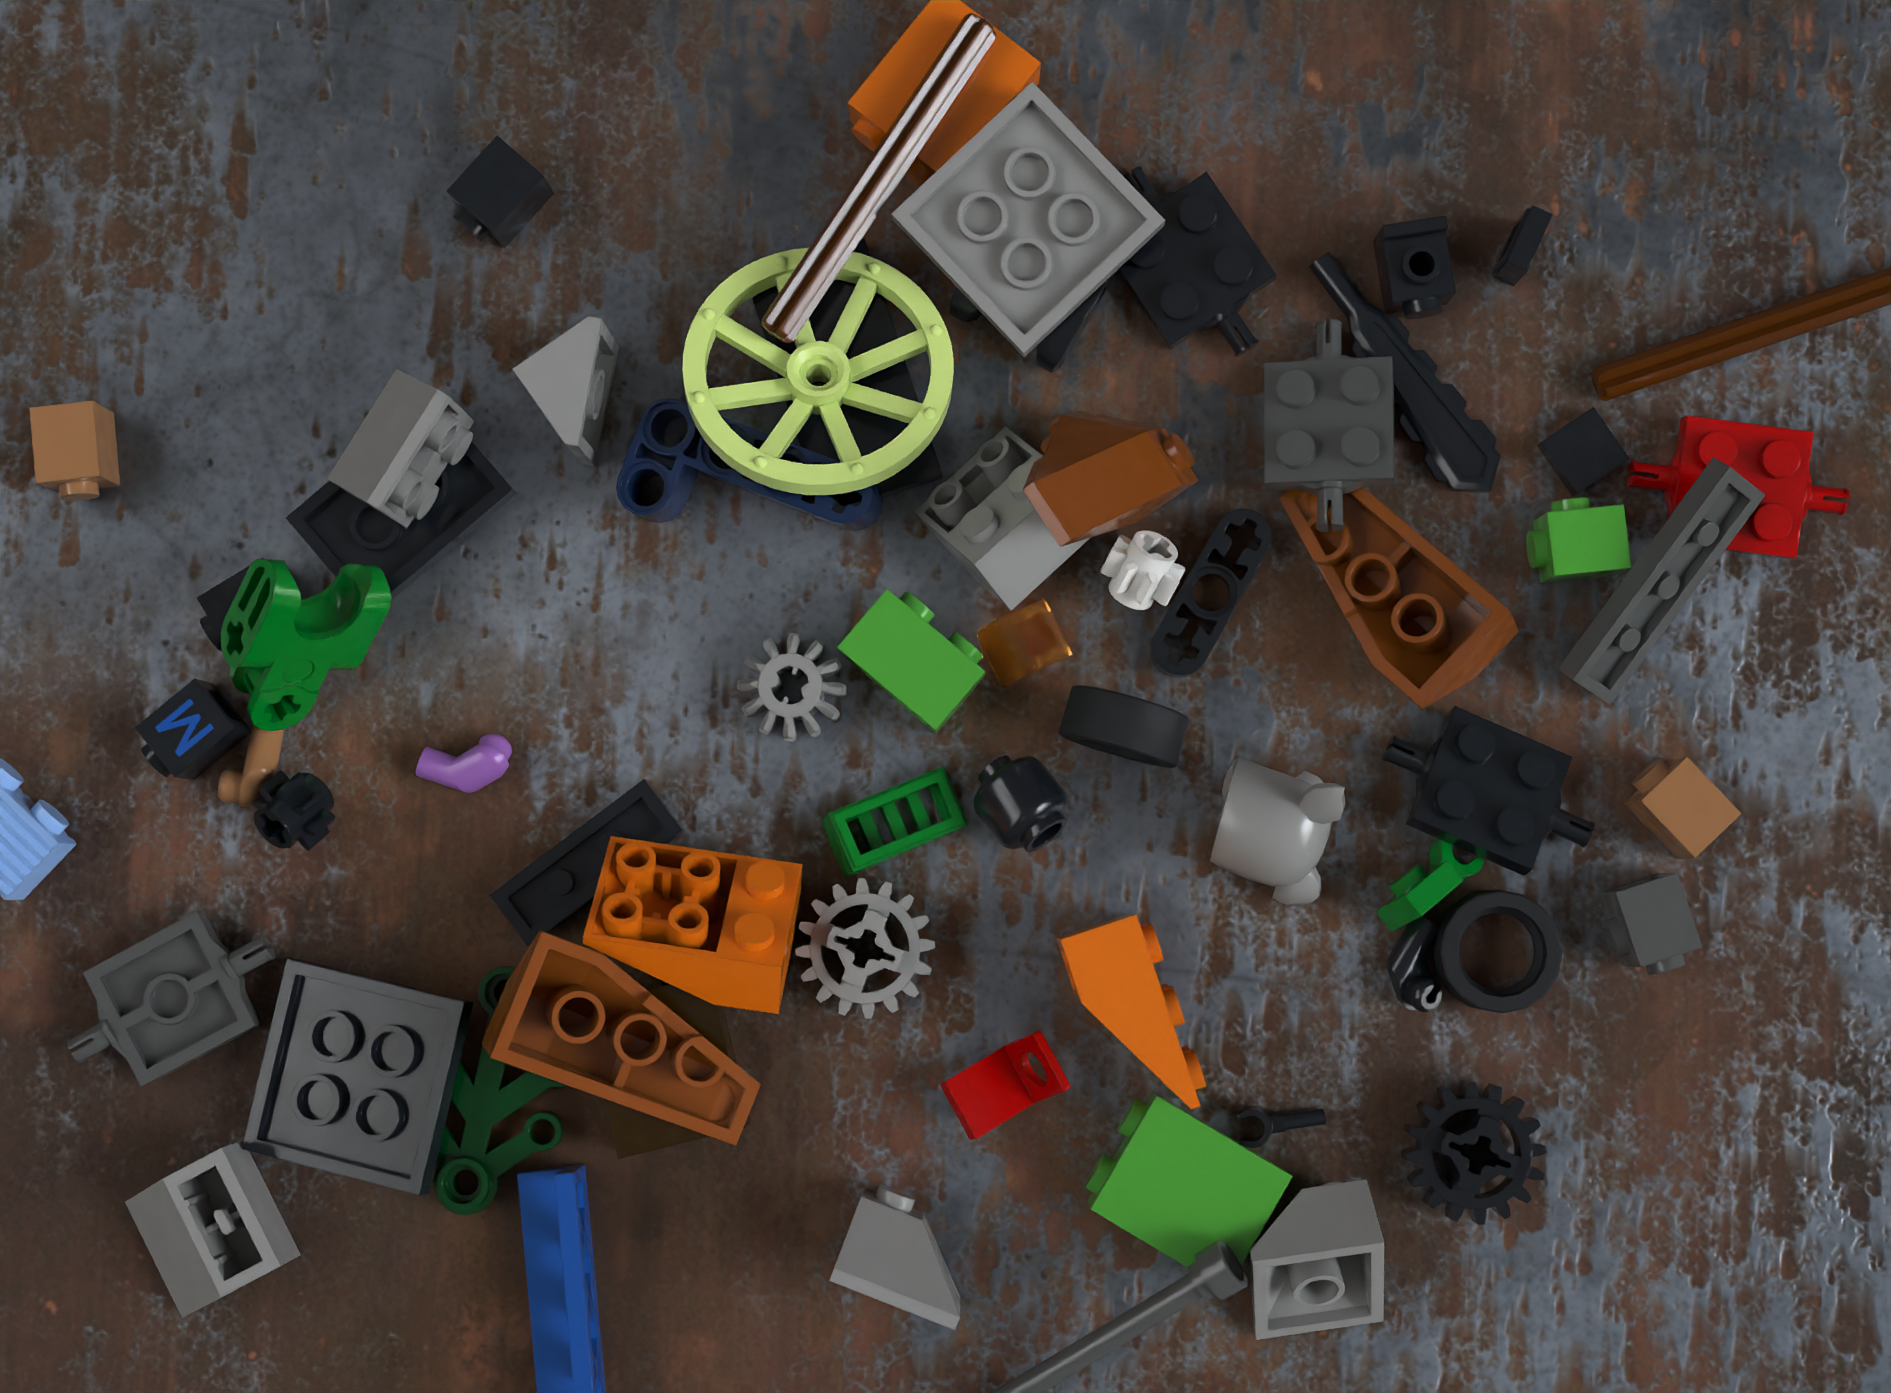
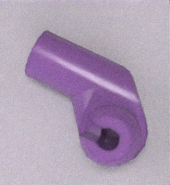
M499 734L484 735L480 738L479 745L472 747L458 757L426 747L418 761L416 776L465 793L476 792L503 776L509 767L508 760L512 754V748L508 740Z

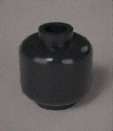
M1007 755L1001 756L987 765L979 774L978 780L982 785L974 797V810L1003 847L1013 850L1023 847L1027 852H1033L1052 841L1066 826L1067 819L1064 814L1068 808L1067 793L1037 758L1025 756L1011 760Z

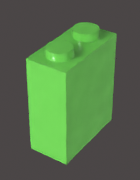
M1151 1091L1145 1102L1136 1097L1117 1128V1132L1125 1137L1113 1158L1102 1154L1085 1183L1084 1188L1092 1192L1087 1201L1090 1209L1187 1268L1196 1262L1195 1255L1197 1252L1219 1239L1231 1248L1242 1265L1293 1176L1285 1169L1241 1145L1238 1141L1154 1091Z

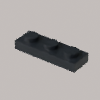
M643 779L489 896L526 946L529 947L540 930L550 933L593 900L611 836L668 844L685 830L648 780Z

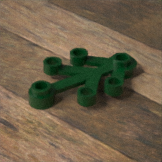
M514 966L495 968L489 971L480 982L478 990L481 1006L489 1013L485 1034L500 999L498 988L504 980L510 978L516 968ZM483 1045L474 1082L462 1063H459L451 1099L466 1121L461 1146L445 1126L437 1157L439 1166L434 1175L433 1185L437 1199L447 1210L459 1215H472L488 1207L497 1195L499 1176L536 1151H548L562 1141L565 1134L564 1122L558 1114L552 1111H540L527 1119L522 1133L487 1153L494 1124L550 1087L558 1088L565 1086V1084L528 1071L501 1089L506 1063L490 1058ZM539 1119L550 1121L555 1128V1135L548 1143L540 1142L534 1136L533 1127ZM462 1170H471L477 1175L478 1187L475 1192H464L458 1186L457 1178Z

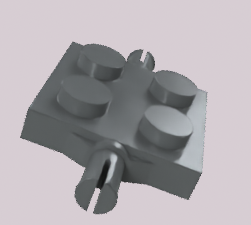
M1326 319L1315 323L1316 357H1311L1304 361L1264 363V483L1267 491L1301 490L1317 495L1316 529L1329 532V508H1331V524L1333 532L1344 529L1343 494L1361 487L1395 486L1392 356L1352 358L1342 355V322L1330 319V342L1327 343Z
M196 911L84 971L83 975L97 1000L100 1023L67 1039L68 1049L79 1048L93 1040L88 1045L72 1052L71 1055L77 1062L82 1063L85 1059L112 1045L113 1048L127 1059L140 1087L152 1084L258 1027L262 1022L246 993L243 974L276 958L273 948L264 949L249 958L250 955L271 945L270 941L262 934L257 939L231 952L218 939L205 911Z

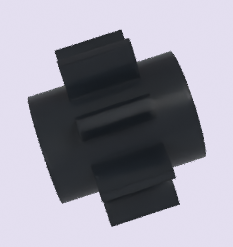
M279 770L258 788L261 795L253 801V806L258 809L254 813V823L260 834L272 845L286 849L291 848L299 841L309 851L330 832L327 826L336 819L335 815L331 812L334 807V798L326 784L315 775L298 772L289 779L283 771Z

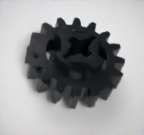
M1462 1080L1460 1096L1457 1097L1445 1086L1436 1088L1440 1104L1434 1108L1419 1101L1416 1107L1425 1118L1421 1126L1405 1124L1403 1129L1410 1136L1416 1138L1415 1147L1401 1150V1158L1418 1164V1169L1414 1170L1407 1177L1409 1184L1414 1187L1428 1184L1429 1188L1425 1192L1422 1201L1433 1209L1444 1200H1447L1445 1216L1456 1222L1463 1215L1465 1208L1468 1209L1471 1220L1478 1225H1485L1488 1208H1492L1504 1219L1511 1217L1507 1201L1511 1197H1515L1528 1204L1532 1198L1523 1187L1527 1178L1543 1180L1544 1177L1543 1172L1531 1166L1532 1157L1547 1153V1146L1530 1141L1529 1135L1541 1126L1539 1120L1532 1117L1519 1119L1518 1115L1521 1113L1525 1102L1521 1098L1512 1096L1501 1104L1502 1087L1491 1083L1484 1089L1482 1096H1479L1475 1082L1470 1080ZM1472 1109V1111H1467L1463 1122L1449 1129L1440 1127L1452 1115L1463 1110ZM1500 1119L1511 1133L1514 1143V1154L1506 1150L1499 1136L1502 1123L1499 1122ZM1454 1142L1463 1145L1464 1143L1475 1144L1477 1142L1479 1146L1486 1149L1487 1153L1497 1157V1161L1494 1162L1483 1158L1482 1161L1472 1159L1469 1162V1159L1461 1155L1460 1151L1450 1147L1449 1143ZM1432 1150L1441 1153L1448 1167L1445 1180L1448 1181L1447 1185L1442 1182L1434 1168ZM1499 1175L1506 1176L1495 1188L1479 1194L1484 1182Z

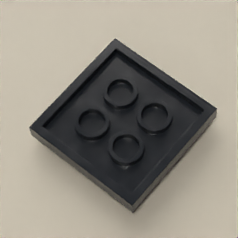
M287 959L242 1149L415 1195L428 1194L474 1002L300 959Z

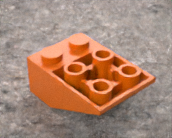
M611 836L584 931L583 944L713 1005L779 1014L799 916L803 864Z
M1125 914L1056 937L1076 999L1191 1110L1201 1107L1195 1090L1206 1087V1082L1194 1049L1190 1050L1188 1045L1180 1046L1174 1027L1185 1024V1020L1173 986H1168L1167 983L1160 985L1153 964L1163 961L1164 958L1152 923L1147 924V922L1140 924L1137 914Z

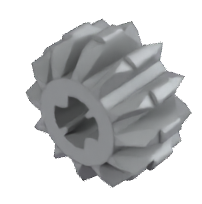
M797 633L789 634L786 654L780 653L777 644L772 638L764 640V649L771 660L766 665L752 655H748L744 660L748 668L760 674L759 679H742L737 682V689L740 692L747 694L759 693L760 696L747 702L742 707L744 715L746 717H753L769 709L761 721L759 731L769 736L782 719L784 720V740L789 743L796 741L797 722L799 721L804 722L806 730L813 738L821 735V729L813 718L814 714L819 711L833 721H836L840 716V712L833 705L824 701L825 696L842 697L847 694L845 684L824 682V679L837 674L842 669L840 661L837 658L830 659L816 667L815 665L824 653V643L815 640L809 646L805 655L802 656L800 655L801 639ZM792 672L797 680L804 674L808 677L809 683L801 688L804 699L795 704H792L787 696L784 697L782 702L776 696V693L784 687L781 677Z

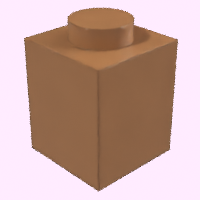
M93 400L29 408L35 480L37 484L59 493L60 499L68 501L95 499L100 496V488L120 486L114 412Z
M1688 757L1672 759L1667 763L1662 758L1656 759L1632 781V785L1637 791L1624 803L1677 859L1696 858L1742 814Z

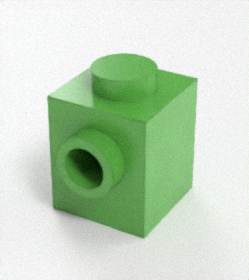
M1589 498L1555 501L1550 503L1551 512H1546L1534 520V530L1527 532L1526 551L1528 562L1532 569L1538 568L1540 584L1616 576L1632 568L1624 504L1590 508Z

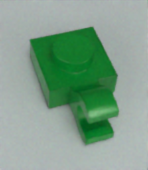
M1436 839L1429 851V869L1425 872L1420 864H1417L1395 879L1388 886L1394 896L1377 909L1376 913L1391 932L1422 917L1462 883L1464 879L1479 872L1484 864L1482 857L1477 856L1465 864H1461L1453 856V845Z

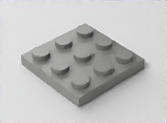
M1033 82L1020 92L891 214L894 222L1023 357L1031 352L1163 228L1165 224V219Z

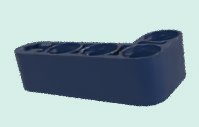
M669 398L654 402L647 407L642 415L618 475L616 485L618 499L624 508L650 522L656 523L668 522L680 515L686 506L698 473L846 530L858 531L868 528L876 522L883 506L881 490L876 484L856 490L862 496L859 506L847 505L845 508L829 495H803L784 492L757 483L733 468L724 469L721 465L720 457L705 442L695 426L688 404ZM722 417L739 437L757 449H760L769 434ZM676 418H685L688 425L687 435L679 444L667 447L663 436L668 423ZM793 443L789 445L780 458L791 462L800 461L803 464L841 463ZM661 476L664 482L662 497L654 505L645 507L640 496L644 483L651 477Z

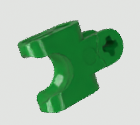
M256 559L250 564L224 619L221 630V649L225 661L230 666L229 674L235 688L251 696L247 711L253 724L260 730L278 731L297 724L305 718L319 695L318 690L329 670H353L361 664L391 604L392 597L384 572L378 565L347 564L340 568L335 580L325 590L313 597L301 600L299 588L284 560Z

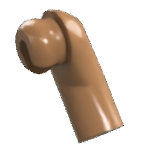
M252 723L243 772L235 769H226L221 773L218 797L222 802L227 804L239 803L240 808L253 805V801L261 795L258 788L270 779L278 768L284 729L265 731L260 730Z

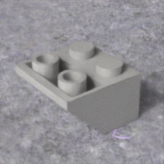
M396 369L327 479L400 525L408 528L413 518L420 520L434 504L439 492V487L435 483L447 464H457L468 450L473 438V433L469 429L474 420L451 397L442 391Z
M1005 427L993 439L985 442L977 453L946 482L937 486L930 497L914 510V513L970 574L1012 611L1090 538L1062 547L1058 545L1023 491L1033 463L1043 455Z
M243 1140L206 1155L159 1180L125 1202L182 1318L301 1255L250 1152L242 1149Z

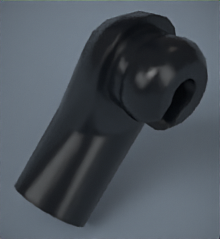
M1420 917L1406 925L1388 956L1386 968L1397 999L1409 1010H1418L1426 1013L1438 1007L1442 1000L1443 991L1440 984L1434 983L1425 960L1437 939L1440 927L1424 917Z

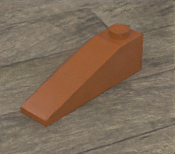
M1077 411L1060 414L1050 422L1048 429L1052 434L1044 439L1040 446L1044 456L1033 463L1023 491L1058 545L1062 547L1138 523L1199 480L1190 468L1195 464L1194 457L1187 445L1177 434L1172 433L1169 435L1163 427Z
M1364 487L1343 494L1344 529L1333 532L1331 524V508H1329V532L1316 529L1317 495L1301 490H1287L1279 498L1373 667L1421 710L1475 679L1518 634L1519 631L1509 609Z
M542 930L538 932L506 982L482 1041L483 1047L492 1059L735 1146L761 1085L603 953Z

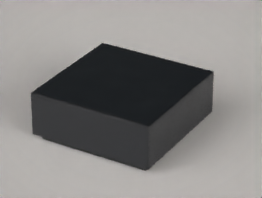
M1533 205L1523 212L1515 222L1493 271L1495 274L1494 278L1515 286L1525 275L1551 220L1552 213Z
M1594 407L1537 445L1572 497L1630 459Z

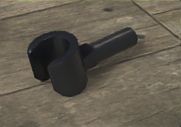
M1248 1106L1243 1108L1235 1118L1256 1116L1264 1124L1265 1130L1261 1136L1239 1139L1238 1142L1247 1148L1262 1146L1273 1133L1326 1124L1323 1109L1287 1114H1268L1265 1109L1259 1106Z

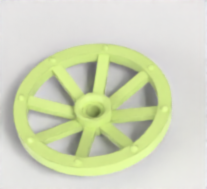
M809 248L775 253L754 261L730 275L707 297L691 323L684 346L682 371L685 397L695 426L714 453L727 465L747 478L773 489L803 495H834L861 490L878 484L907 467L926 449L939 431L947 414L953 387L954 358L951 340L945 323L930 298L910 278L878 259L853 252L835 280L854 283L856 286L829 341L815 340L808 318L794 339L797 349L792 354H789L729 318L736 309L758 293L777 286L778 292H780ZM876 293L882 295L903 311L917 329L912 333L851 359H848L846 356ZM715 338H720L785 378L708 388L706 381L707 363ZM927 351L930 364V382L923 403L853 383ZM821 381L825 382L826 384L823 386H815L811 383ZM793 401L760 449L753 447L739 437L718 412L719 410ZM846 404L909 423V425L882 448L868 455L861 456L840 406ZM813 413L821 415L841 463L803 464L780 458Z

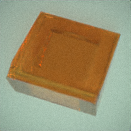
M1045 598L1001 616L977 632L978 641L1000 685L1005 688L1072 655Z

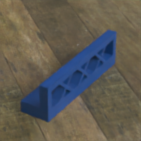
M585 1164L521 1171L517 1174L537 1393H606Z

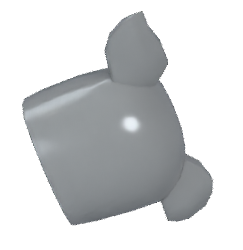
M1242 757L1234 759L1227 770L1223 783V806L1210 862L1251 881L1268 886H1276L1272 898L1285 905H1304L1314 902L1321 892V877L1316 869V865L1323 855L1332 822L1340 820L1346 804L1344 796L1345 787L1336 783H1323L1318 776L1305 770L1294 778Z

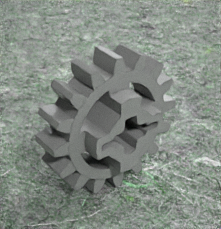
M858 878L856 894L848 895L840 884L832 886L836 902L829 906L825 902L815 899L811 905L820 916L817 923L800 922L798 927L805 934L811 936L809 945H803L795 949L796 956L811 958L813 965L801 975L803 982L819 978L823 986L819 990L816 999L821 1003L833 994L840 998L838 1014L844 1016L851 1009L853 1003H860L862 1005L865 1019L873 1018L875 1003L880 1001L884 1002L891 1013L898 1011V1000L895 994L902 990L907 995L915 998L919 994V990L911 980L914 973L930 975L932 971L931 966L919 960L920 952L935 948L934 940L920 939L918 930L930 921L928 916H917L912 919L907 911L911 908L915 898L909 894L898 903L890 899L892 883L887 881L881 886L878 894L870 893L866 878ZM869 904L861 922L848 928L831 923L845 909L856 905ZM890 913L895 915L903 925L909 941V951L893 944L886 930ZM866 930H871L876 933L875 944L883 948V952L893 955L895 960L886 957L881 959L870 958L865 966H861L855 963L857 952L848 948V944L838 941L837 936L845 939H850L851 937L861 938ZM823 946L837 951L843 963L845 971L841 983L832 976L826 966ZM886 968L901 973L893 983L882 989L863 991L868 976Z

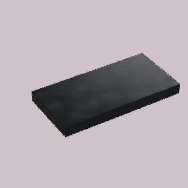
M865 238L861 239L853 252L870 256ZM842 280L833 281L809 317L816 341H829L856 284ZM777 286L771 287L752 297L760 324L763 316L779 294ZM875 294L846 353L848 359L898 339L885 298L882 295ZM761 325L767 341L789 354H792L797 349L794 341L789 344L782 342L770 335ZM905 360L853 382L919 402ZM777 373L778 379L785 378ZM817 381L811 384L815 386H823L826 383ZM792 400L786 401L788 408L793 403ZM846 404L840 406L861 456L868 455L882 448L909 425V423ZM812 413L797 434L800 446L840 461L821 415ZM932 441L907 467L876 484L881 490L882 498L943 478ZM856 491L829 495L845 508L847 505L858 506L862 501V496Z

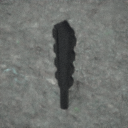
M1327 252L1322 255L1309 268L1347 318L1349 334L1354 341L1351 349L1355 358L1392 356L1394 405H1396L1401 413L1398 424L1410 442L1421 443L1425 449L1426 454L1423 462L1436 482L1447 483L1451 491L1489 493L1493 486L1501 456L1495 449L1497 438L1482 420H1471L1464 411L1466 401L1452 384H1441L1435 376L1437 365L1425 350H1413L1408 343L1410 332L1399 318L1386 317L1381 310L1367 304L1331 253Z

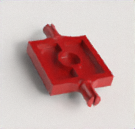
M1687 415L1681 417L1677 448L1668 466L1632 460L1628 468V473L1652 476H1628L1627 486L1629 488L1638 487L1664 491L1668 510L1667 519L1713 457L1730 466L1764 493L1765 497L1725 549V551L1785 559L1797 558L1801 523L1808 510L1844 515L1849 504L1823 499H1849V490L1847 488L1840 489L1811 484L1812 479L1809 466L1814 432Z

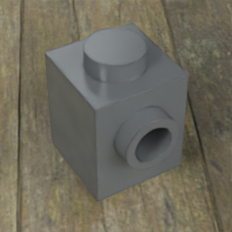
M1659 873L1600 892L1608 916V920L1602 922L1603 935L1611 954L1615 958L1621 957L1624 966H1645L1648 975L1658 974L1685 965L1684 953L1703 948L1678 873Z

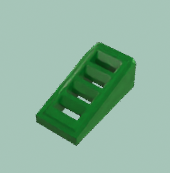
M944 767L832 811L821 821L845 878L871 869L969 825ZM928 789L942 821L935 825L931 824L918 794ZM903 799L918 831L910 835L895 804ZM880 810L893 842L884 845L871 816V813ZM855 820L869 851L860 855L847 825Z

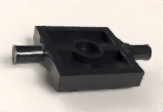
M1141 166L1132 169L1131 172L1133 179L1142 192L1129 173H1126L1124 178L1165 219V224L1163 228L1118 269V272L1169 348H1174L1196 332L1218 327L1236 357L1244 354L1246 347L1235 331L1248 350L1252 349L1259 341L1253 336L1238 312L1250 296L1276 280V274L1207 171L1180 190L1163 194L1162 196H1159Z
M1454 706L1447 713L1438 740L1428 750L1401 740L1395 735L1391 737L1385 749L1387 751L1383 755V761H1388L1417 774L1416 798L1406 825L1525 876L1533 869L1542 841L1550 832L1574 842L1582 848L1588 844L1593 834L1590 832L1594 830L1595 822L1587 821L1560 809L1561 788L1572 756L1457 706Z

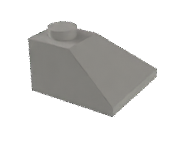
M1367 1179L1345 1183L1329 1182L1321 1186L1301 1189L1250 1250L1253 1329L1256 1340L1384 1321V1239Z
M879 1185L876 1194L864 1189L829 1281L956 1330L960 1319V1295L924 1212L912 1208L915 1198L884 1185Z

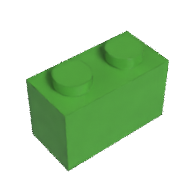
M886 589L837 648L841 655L937 734L985 677V670L977 665L983 658V654L957 632H954L947 639L933 628L929 622L935 614L914 595L905 591L898 598Z

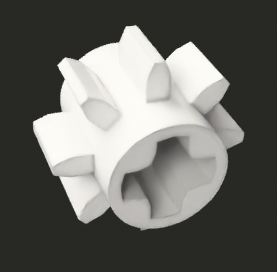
M1142 530L1135 533L1132 541L1122 534L1118 536L1101 569V573L1112 577L1109 583V591L1118 602L1132 609L1145 610L1151 607L1154 600L1163 606L1168 605L1185 572V567L1174 563L1178 557V551L1169 539L1156 532Z

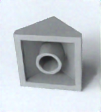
M588 316L514 367L513 371L565 445L584 466L597 468L619 346L602 318Z

